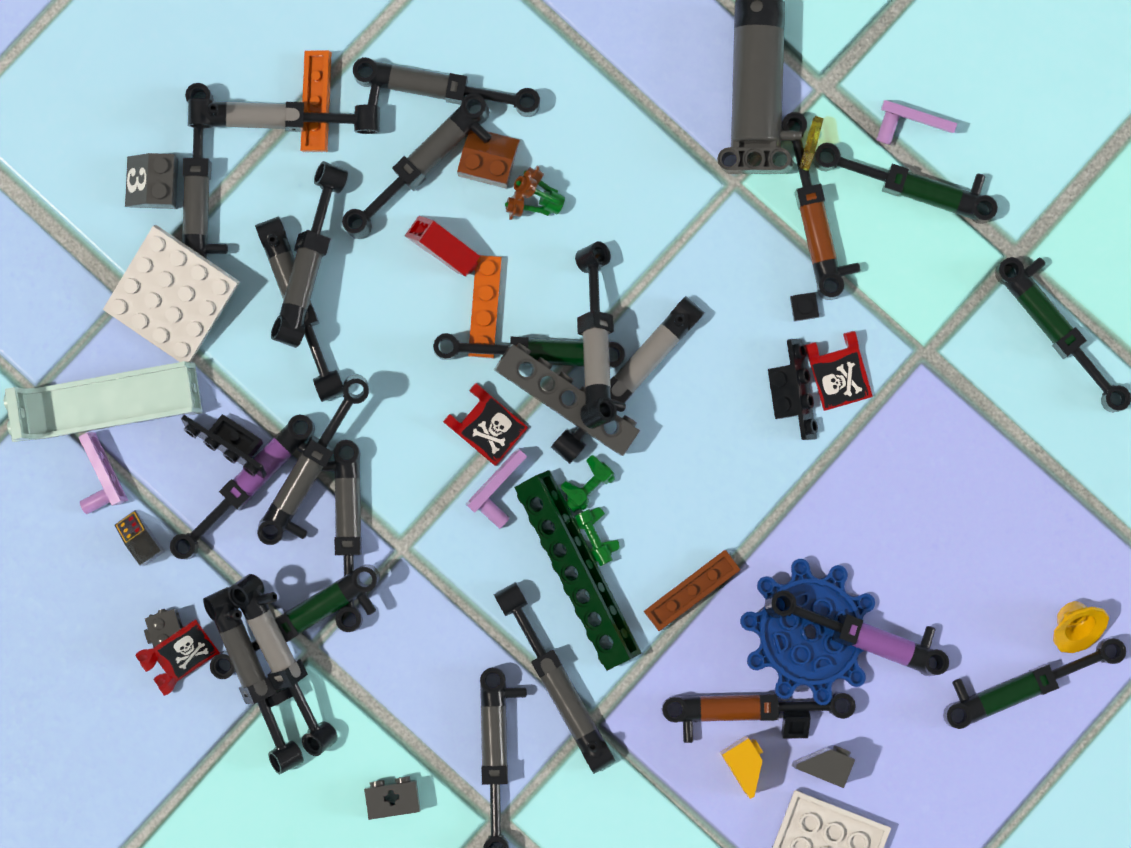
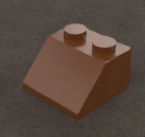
M470 131L461 154L457 170L458 176L507 189L520 140L488 132L492 136L491 140L488 143H484L473 131Z

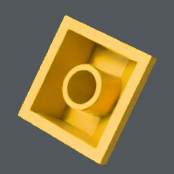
M744 736L720 751V754L746 796L751 799L755 797L763 761L760 754L763 751L754 738L750 740L747 736Z

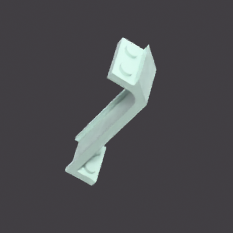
M186 361L39 388H6L3 399L4 406L8 412L9 421L7 429L11 435L12 442L48 439L183 414H203L196 365Z

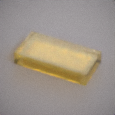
M813 117L800 163L801 169L808 171L810 169L824 119L822 117Z

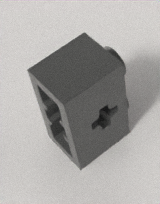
M410 776L395 778V783L385 784V780L369 782L370 787L364 789L368 820L421 811L417 780H411ZM390 790H393V793L396 795L399 794L395 804H392L391 800H386L385 796L389 795Z

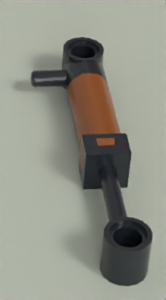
M798 112L787 114L782 121V130H789L787 123L795 121L800 125L799 131L802 132V138H804L803 135L807 129L806 118ZM802 139L794 140L792 144L802 183V188H797L794 194L802 217L817 283V292L822 299L834 300L844 289V281L841 276L860 272V264L857 262L843 266L838 265L824 204L825 197L822 184L812 185ZM827 280L834 281L837 285L836 292H827L824 288V282Z
M842 692L832 695L831 701L826 705H819L815 701L778 702L776 694L672 696L663 702L661 710L663 716L668 721L674 723L683 722V742L692 743L693 722L779 720V712L829 711V714L845 719L853 715L856 704L852 696ZM840 698H844L848 702V709L843 713H839L835 708V703ZM672 702H678L682 707L680 715L676 717L670 716L667 711L669 704Z

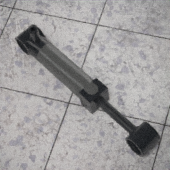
M514 582L493 594L504 615L508 616L513 613L537 656L531 663L593 774L615 763V758L554 649L546 653L523 612L522 607L528 603L517 583Z

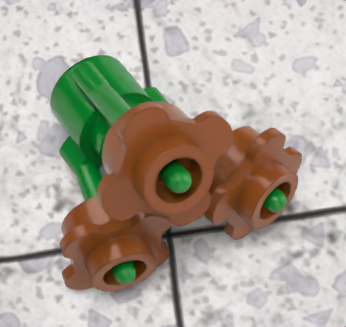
M538 165L534 169L530 167L527 171H524V175L519 176L514 183V189L516 190L514 195L508 197L505 203L506 212L509 213V220H512L513 216L521 217L523 210L541 213L549 216L550 212L556 215L559 214L564 205L565 196L541 181L544 173L539 170ZM537 185H539L546 191L542 192L536 189ZM533 194L539 196V205H542V207L524 205V197L530 198Z

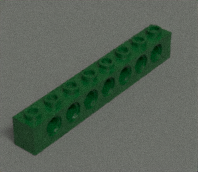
M550 470L537 474L515 486L517 498L524 506L529 516V522L535 528L540 538L541 546L546 550L552 562V568L558 574L563 584L564 592L569 596L575 608L577 617L583 623L586 635L598 653L600 663L608 671L641 654L642 652ZM539 498L542 500L543 506L540 504ZM551 521L553 522L555 529H553V527L551 526ZM574 567L577 569L578 575L575 573ZM585 590L589 593L590 598L587 597ZM597 613L600 615L601 621L598 619ZM608 636L612 639L613 644L609 641Z

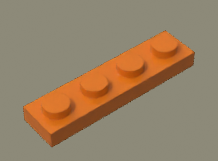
M329 50L304 51L302 102H304V112L329 113L332 52ZM303 122L300 151L328 152L329 123Z
M480 255L477 260L469 343L495 344L502 257ZM468 353V357L494 359V354Z

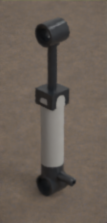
M685 296L616 375L610 379L611 399L626 402L705 312ZM579 427L574 433L567 428L552 444L551 448L566 462L571 464L586 447V444L581 439L587 433Z

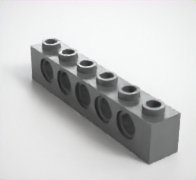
M518 343L517 346L509 345L493 369L494 371L618 455L624 456L640 432L635 427L637 422L626 415L623 418L616 415L614 421L617 428L612 434L606 433L604 425L595 429L588 428L583 423L580 415L581 408L585 405V387L582 386L581 389H578L572 385L574 380L563 372H560L559 375L550 370L552 365L541 357L538 361L529 355L531 350ZM523 362H528L532 366V373L527 377L522 376L519 372V366ZM545 376H549L553 380V387L549 391H544L540 386V381ZM569 390L574 394L575 399L571 405L567 406L562 402L561 398L562 394Z

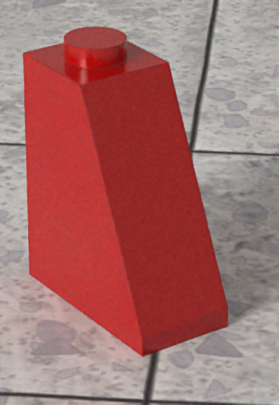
M418 216L405 234L406 238L460 275L466 277L478 265L477 260L480 255L434 220Z

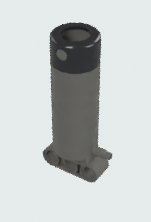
M735 0L731 147L721 150L717 157L718 164L728 174H786L793 168L794 161L788 150L781 148V141L802 139L801 131L782 130L784 0ZM730 155L736 156V163L733 166L728 167L724 165L726 157ZM760 155L762 157L761 163L755 167L750 166L751 157ZM778 156H787L785 165L780 167L775 165V159Z

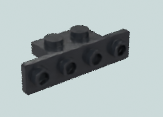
M788 339L787 347L790 365L768 369L775 419L798 416L801 439L815 440L817 439L818 425L813 415L814 399L810 394L809 388L810 373L806 368L805 362L806 347L802 339Z
M223 414L209 430L183 415L181 420L185 426L184 431L195 439L197 436L203 439V443L213 451H216V449L223 452V456L231 463H240L243 465V469L251 476L255 477L257 474L263 479L266 477L267 473L263 465L252 459L254 454L263 445L261 438Z

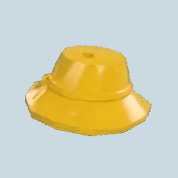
M1078 601L1067 603L1057 614L1058 626L1054 629V644L1060 652L1073 654L1086 650L1099 640L1107 628L1109 615L1103 608L1087 607Z

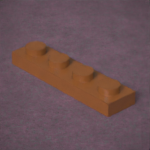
M724 550L643 612L659 632L741 569L728 552Z

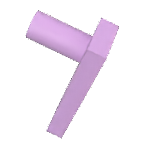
M883 100L880 110L884 111L885 115L876 141L891 145L900 117L949 133L955 132L958 123Z
M87 432L79 436L78 438L103 487L102 490L80 501L83 512L89 514L108 503L114 506L128 501L96 433Z
M518 448L466 502V505L474 513L479 509L499 529L507 523L510 517L492 502L489 497L526 459L527 456Z

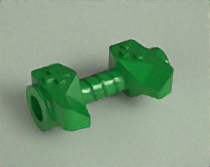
M593 455L586 461L594 476L582 488L572 485L567 481L561 484V489L567 495L565 502L574 513L579 509L584 510L588 507L589 499L587 496L601 482L607 485L615 480V473L604 462L601 463Z
M598 507L591 511L588 509L574 516V520L580 530H585L592 545L590 551L600 567L613 560L611 553L617 551L620 546L618 540L601 542L593 526L605 514Z

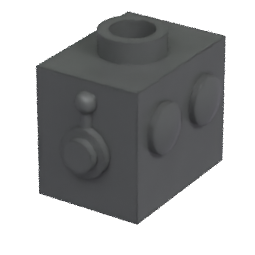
M164 608L158 610V613L150 614L149 617L144 618L148 628L144 630L148 644L153 645V648L183 628L178 609L168 611Z

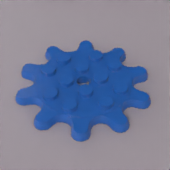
M797 559L792 562V577L787 584H778L773 578L768 576L760 578L757 582V589L765 600L772 593L782 590L789 591L795 597L796 605L837 621L839 616L845 614L863 619L864 615L875 607V599L868 593L857 597L849 596L846 593L844 585L848 573L841 565L833 566L825 578L818 579L812 575L809 563L806 560ZM777 598L776 607L783 611L785 603L781 598ZM765 607L760 612H746L741 616L740 624L742 628L756 633L760 638L759 648L748 655L747 664L750 669L756 671L765 667H772L776 670L778 681L775 685V693L779 698L788 699L793 695L794 690L798 686L806 685L811 689L814 701L819 705H826L832 699L831 686L836 679H844L853 687H859L864 684L866 675L859 667L857 659L859 654L865 650L833 641L834 630L793 614L791 616L773 618L768 615ZM807 625L815 627V638L807 639L804 629Z

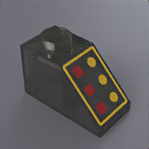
M136 510L114 525L125 546L139 566H146L165 552Z

